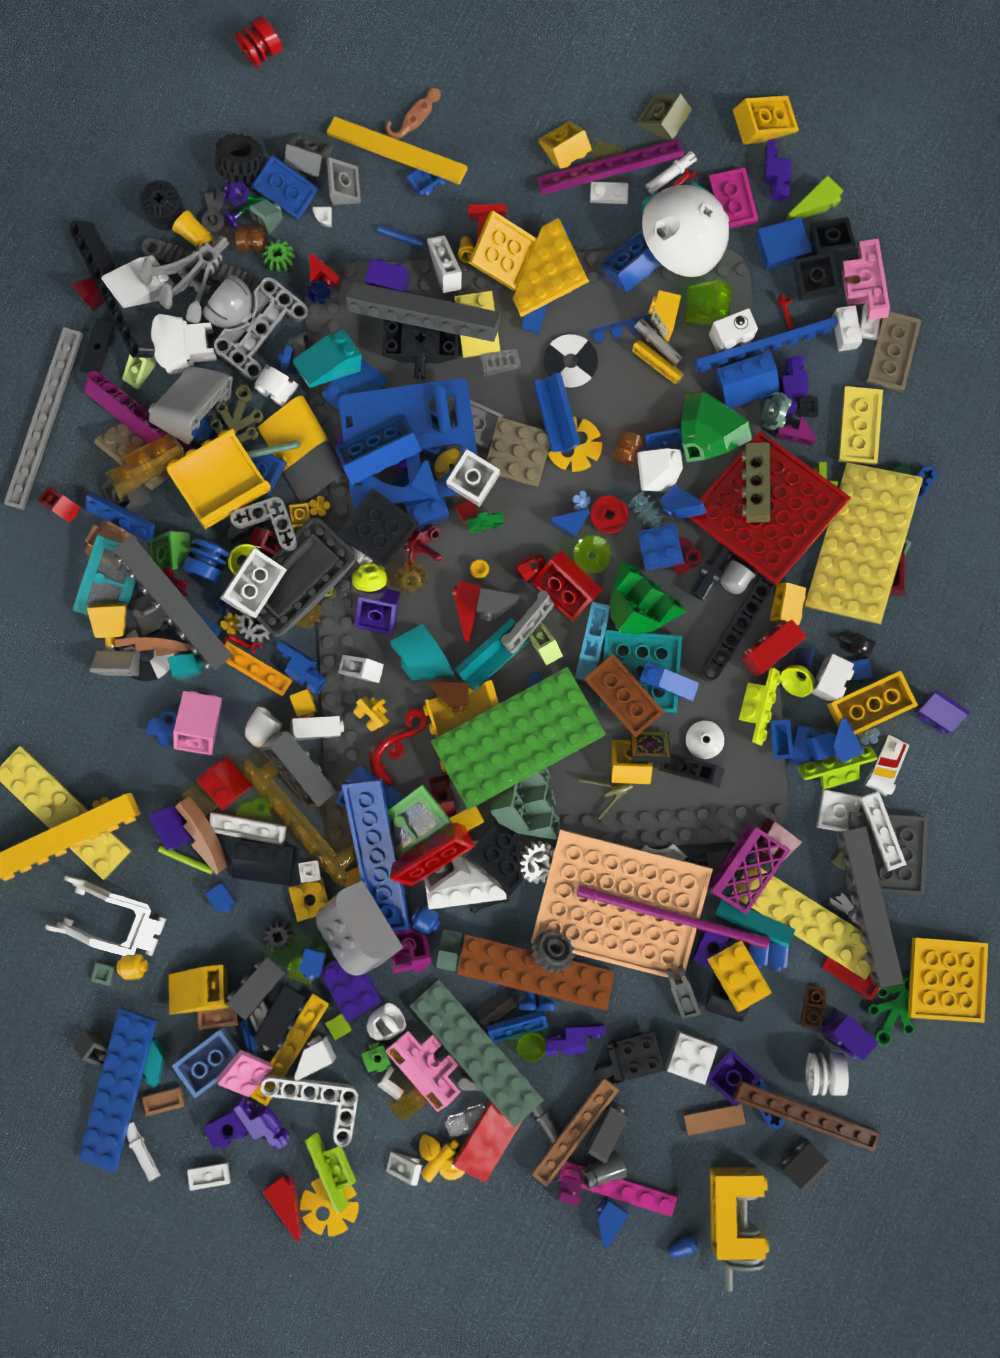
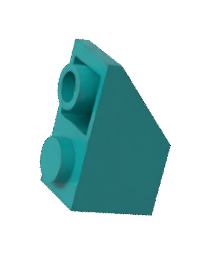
M157 1038L151 1042L143 1072L146 1083L152 1085L153 1088L161 1083L167 1057Z

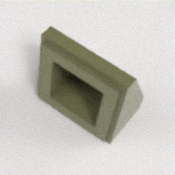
M839 847L830 861L841 870H846L842 863L844 852Z

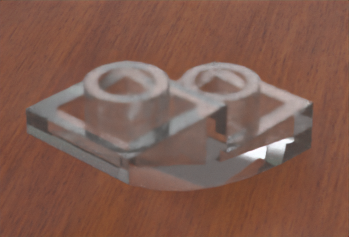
M484 1105L465 1108L464 1113L445 1117L444 1123L450 1137L454 1138L471 1132L485 1109Z

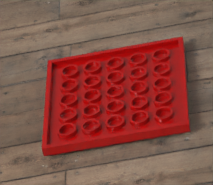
M759 431L749 443H770V522L747 523L746 516H743V504H746V498H742V486H746V480H742V468H746V462H742V452L699 499L707 512L704 515L688 517V519L719 543L725 545L732 553L774 585H777L846 506L851 497L762 431ZM754 462L751 465L753 467H759L761 464L758 462ZM754 480L751 483L753 485H759L761 482L759 480ZM754 498L751 500V502L757 504L760 503L761 500L758 498Z

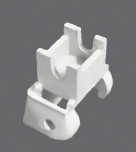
M163 314L155 316L152 323L151 339L155 346L154 355L159 365L165 368L168 374L175 375L182 373L185 368L194 366L193 362L217 360L214 348H209L208 335H214L211 322L187 325V321H184L182 317Z

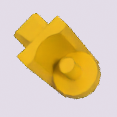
M365 696L356 702L358 705L353 713L360 719L365 714L371 718L366 723L370 731H374L389 722V719L384 715L387 712L383 707L386 703L384 699L378 702L375 697L369 700Z

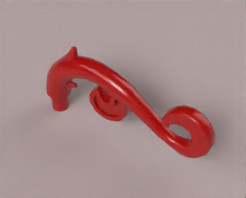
M411 709L405 716L406 725L409 728L412 727L411 720L415 717L419 718L421 724L417 728L393 734L382 740L375 747L373 753L367 752L373 775L376 779L382 778V781L388 786L394 780L384 770L385 764L381 766L382 753L387 747L394 746V750L387 749L388 756L392 760H398L403 756L405 748L399 740L421 732L428 725V717H426L425 712L421 709Z

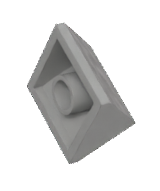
M328 157L327 170L332 205L360 203L358 166Z

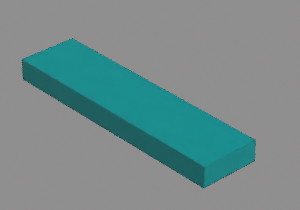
M723 899L715 915L749 931L769 937L771 941L786 948L789 947L795 929L752 909L745 914Z

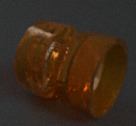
M236 227L235 240L237 252H249L250 249L253 252H265V232L263 227H252L251 230L247 227Z
M622 431L617 441L619 446L615 447L612 458L621 464L634 466L638 457L636 452L640 451L644 441L643 438L634 433Z

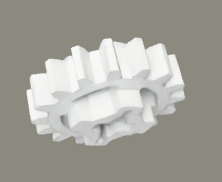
M538 841L537 845L531 842L530 848L525 846V853L520 852L522 856L520 862L521 873L530 883L533 881L538 884L539 880L545 883L555 849L547 842L544 844L542 841Z

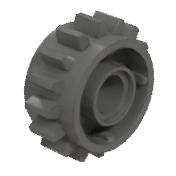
M548 930L546 934L541 932L533 941L534 944L531 946V949L534 951L531 955L535 958V963L541 969L547 970L548 973L551 971L558 973L560 969L565 971L572 963V959L575 956L572 953L574 947H572L571 940H568L565 934H561L557 930L555 932Z

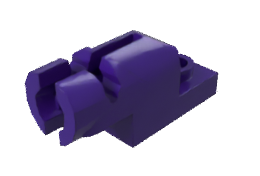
M768 139L765 146L763 183H770L772 200L784 202L790 197L791 164L789 159L777 158L778 147H775L776 140Z
M804 356L787 358V376H782L779 381L780 392L786 394L792 401L785 418L791 417L797 410V403L793 398L804 397L809 388L807 371L802 370L806 366Z
M565 1025V1035L559 1033L546 1036L547 1056L557 1055L559 1047L562 1049L563 1055L584 1053L586 1051V1035H589V1038H601V1035L605 1034V1025Z
M245 1095L238 1098L233 1109L254 1140L263 1136L274 1150L287 1145L288 1139L291 1137L286 1128H281L282 1122L279 1121L268 1105L255 1111L253 1103Z

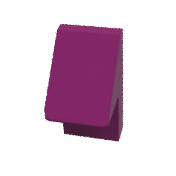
M803 416L799 418L796 429L791 425L785 424L782 428L776 430L775 438L812 446L816 441V436Z
M564 1176L555 1200L572 1206H579L581 1199L579 1193L582 1182Z

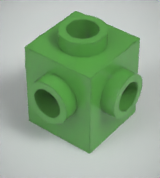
M379 1041L368 1045L369 1049L361 1053L368 1073L376 1069L377 1072L384 1071L389 1068L388 1065L392 1062L391 1057L386 1053L390 1046L387 1047L385 1043L380 1044Z

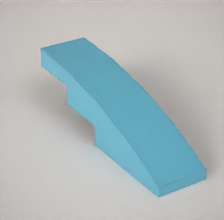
M596 602L591 603L575 680L585 682L584 678L597 668L610 611L609 605Z

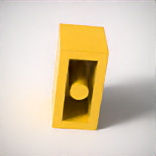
M791 583L777 584L770 621L781 623L783 620L788 622L792 619L797 625H800L803 603L806 598V588Z

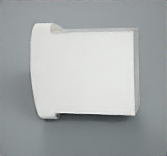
M390 1066L377 1086L398 1100L404 1090L389 1080L395 1070Z

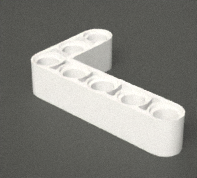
M267 1075L262 1079L261 1091L266 1096L337 1105L333 1128L334 1141L341 1147L350 1143L358 1101V1094L354 1086L302 1078L296 1081L294 1077ZM268 1081H273L275 1087L272 1090H267L264 1084ZM291 1083L295 1086L292 1092L284 1090L287 1084ZM307 1086H312L315 1088L313 1094L307 1095L304 1093V1089ZM331 1088L334 1090V1094L331 1097L323 1095L326 1089ZM352 1091L354 1095L351 1099L346 1100L343 1098L345 1092ZM348 1111L351 1113L350 1117L345 1120L341 1119L340 1114ZM345 1131L347 1132V1137L345 1139H338L337 1134Z

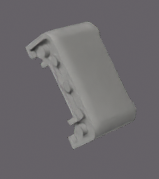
M194 366L185 368L181 377L156 403L150 406L148 411L150 413L149 422L189 444L194 439V436L191 435L192 430L200 427V420L216 402L221 403L223 401L226 403L230 398L233 377L225 372Z

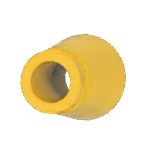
M468 236L461 238L458 250V257L464 263H469L475 249L471 238Z

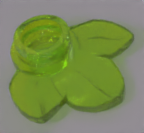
M257 798L252 803H244L236 812V816L274 823V818L270 813L271 805L266 798ZM261 803L264 804L265 807L263 811H260L258 809V806Z

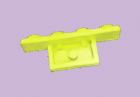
M770 668L766 686L754 683L747 684L739 716L740 721L756 724L752 742L761 746L767 737L766 728L772 717L771 708L772 704L776 701V688L781 681L780 671L775 668Z

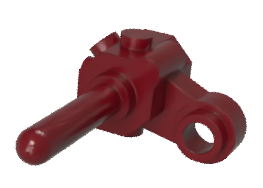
M427 524L420 530L416 528L405 542L403 549L409 553L406 569L413 570L416 554H422L423 552L436 561L442 560V555L428 546V542L436 540L440 536V530L437 526Z

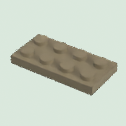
M890 311L888 317L882 318L866 383L899 392L904 391L921 319Z
M122 422L117 423L95 438L94 443L150 490L155 489L170 478L166 468L169 466L170 461Z

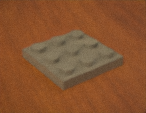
M498 417L486 461L500 469L499 477L538 488L550 446L546 430Z

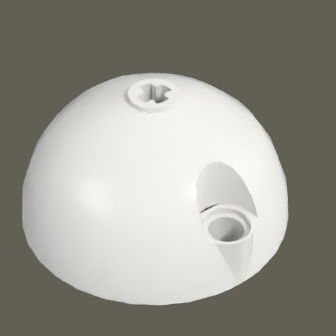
M678 185L666 188L653 196L644 209L642 228L645 241L654 257L664 267L676 274L696 277L708 273L722 258L729 239L728 215L724 212L720 202L711 193L702 188L692 185Z

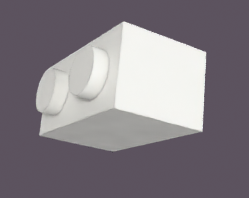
M856 305L837 308L832 318L836 317L838 325L834 328L838 351L857 349L862 343Z

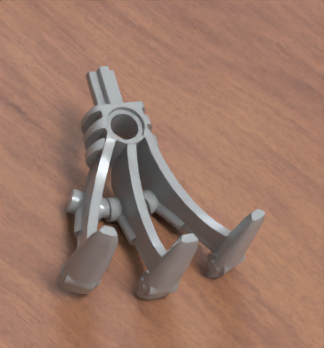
M221 236L211 246L204 242L196 251H192L190 256L158 267H152L150 258H145L139 273L146 285L152 282V276L178 273L182 280L172 289L169 284L163 285L158 301L164 308L170 309L173 305L172 298L175 295L183 292L188 287L195 288V291H198L195 301L188 307L185 317L188 322L199 324L202 314L200 303L203 302L205 294L208 295L210 286L206 284L208 276L213 275L215 269L222 262L220 253L229 245V242L225 237ZM206 256L209 257L211 260L205 261L202 257ZM196 264L194 268L188 273L186 268H189ZM201 270H205L202 283L198 282L195 277Z

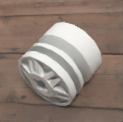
M808 1053L805 1076L810 1095L816 1096L819 1091V1094L824 1096L828 1086L832 1096H845L849 1084L848 1064L845 1054L829 1053L826 1062L823 1053H818L817 1056L815 1053Z

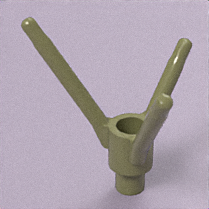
M579 778V782L611 788V791L604 793V797L614 795V798L599 814L597 820H600L623 794L633 789L632 783L617 784Z

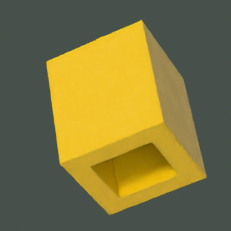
M308 689L289 696L298 718H313L314 713L318 712Z

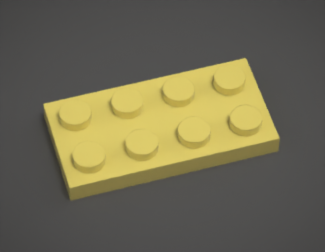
M844 387L839 462L870 465L878 463L883 390Z

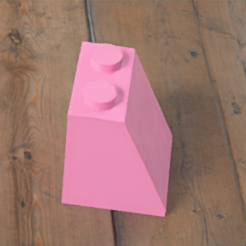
M183 691L174 728V749L212 755L221 711V697L213 694H199L195 691Z

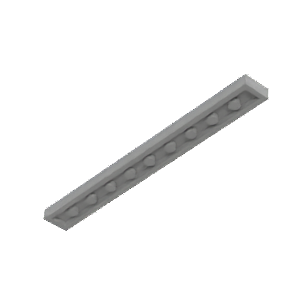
M63 327L4 504L20 510L25 509L83 337L82 332Z

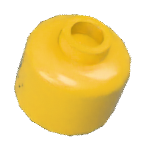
M138 953L123 955L117 962V973L125 980L141 979L148 970L147 960H144V957Z

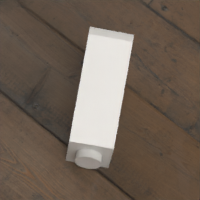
M339 716L297 718L291 720L290 729L298 741L339 737L341 732H344L343 721H340Z

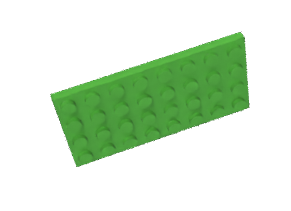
M566 667L437 737L431 743L466 808L470 810L602 738L606 734L569 668Z

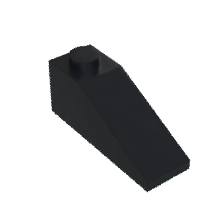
M671 754L670 763H661L659 771L720 788L725 769L718 765Z

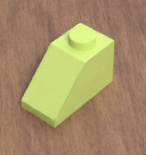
M129 355L122 380L139 389L156 365L155 355L152 358H133Z
M541 622L529 638L538 655L547 666L563 655L556 640Z

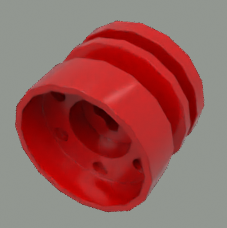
M259 15L250 22L252 32L244 26L242 27L243 34L239 30L234 33L241 52L255 68H259L262 65L261 61L263 63L268 61L265 52L274 57L283 50L277 34L262 15Z

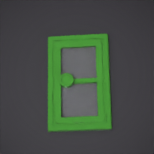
M423 784L388 810L397 859H399L400 855L409 853L416 845L428 841L433 834L442 832L449 824L453 823Z

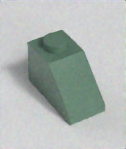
M267 199L249 208L255 224L267 234H270L283 219L280 206L275 202H269Z

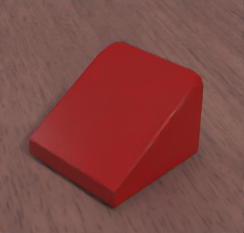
M470 500L455 507L464 526L467 519L477 518V514H479L474 503Z

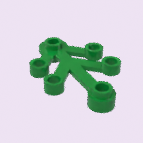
M909 974L902 976L904 983L880 988L876 993L879 998L884 999L888 994L900 992L897 999L877 1005L872 1003L867 1006V1012L872 1016H877L880 1012L891 1009L882 1029L877 1030L874 1034V1039L882 1046L890 1044L892 1040L890 1031L899 1014L903 1023L901 1027L903 1033L911 1035L915 1031L905 1006V1001L909 997V988L905 986V983L910 981ZM881 989L885 990V994L883 996H880L879 991ZM873 1006L876 1007L875 1013L870 1012V1009ZM907 1025L911 1026V1030L909 1032H906L905 1027ZM881 1033L885 1034V1038L883 1040L879 1039V1035Z

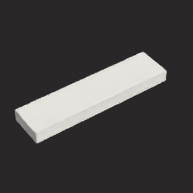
M879 791L859 797L886 871L907 865Z
M218 812L210 813L209 823L215 833L284 845L286 825Z

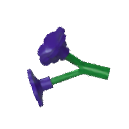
M229 179L223 193V202L226 203L229 198L235 206L245 203L246 199L250 200L251 203L232 214H229L224 209L222 214L228 224L237 231L236 220L240 218V215L252 205L267 198L251 197L248 195V188L244 186L243 182L239 181L237 184L232 185Z

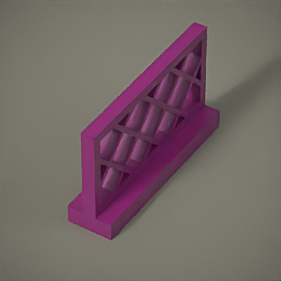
M749 823L710 880L708 889L716 896H719L747 914L790 849L752 823ZM762 835L766 838L767 846L757 848L756 841ZM780 847L783 849L778 857L772 858L771 848ZM768 850L769 859L759 861L758 851ZM749 853H754L756 862L746 864L745 857ZM770 863L768 873L761 874L760 865ZM757 866L758 875L748 877L747 868ZM743 869L745 878L735 880V872ZM759 879L758 888L750 890L749 881ZM746 882L747 891L737 893L736 884ZM732 885L734 894L728 896L722 894L726 886ZM748 895L749 901L745 907L739 905L738 897Z

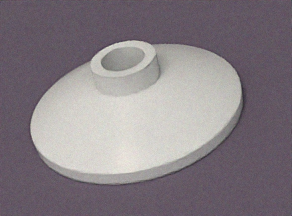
M699 721L693 724L687 731L686 746L695 757L710 759L721 752L724 746V735L720 727L715 723ZM704 736L709 737L708 743L703 742L702 739Z

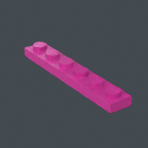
M567 1160L561 1167L558 1180L562 1181L563 1177L567 1176L582 1182L580 1171L587 1167ZM627 1179L614 1180L590 1189L583 1182L581 1188L672 1217L677 1201L676 1195Z

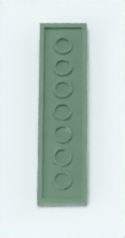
M440 980L435 982L410 1005V1008L514 1128L544 1101Z

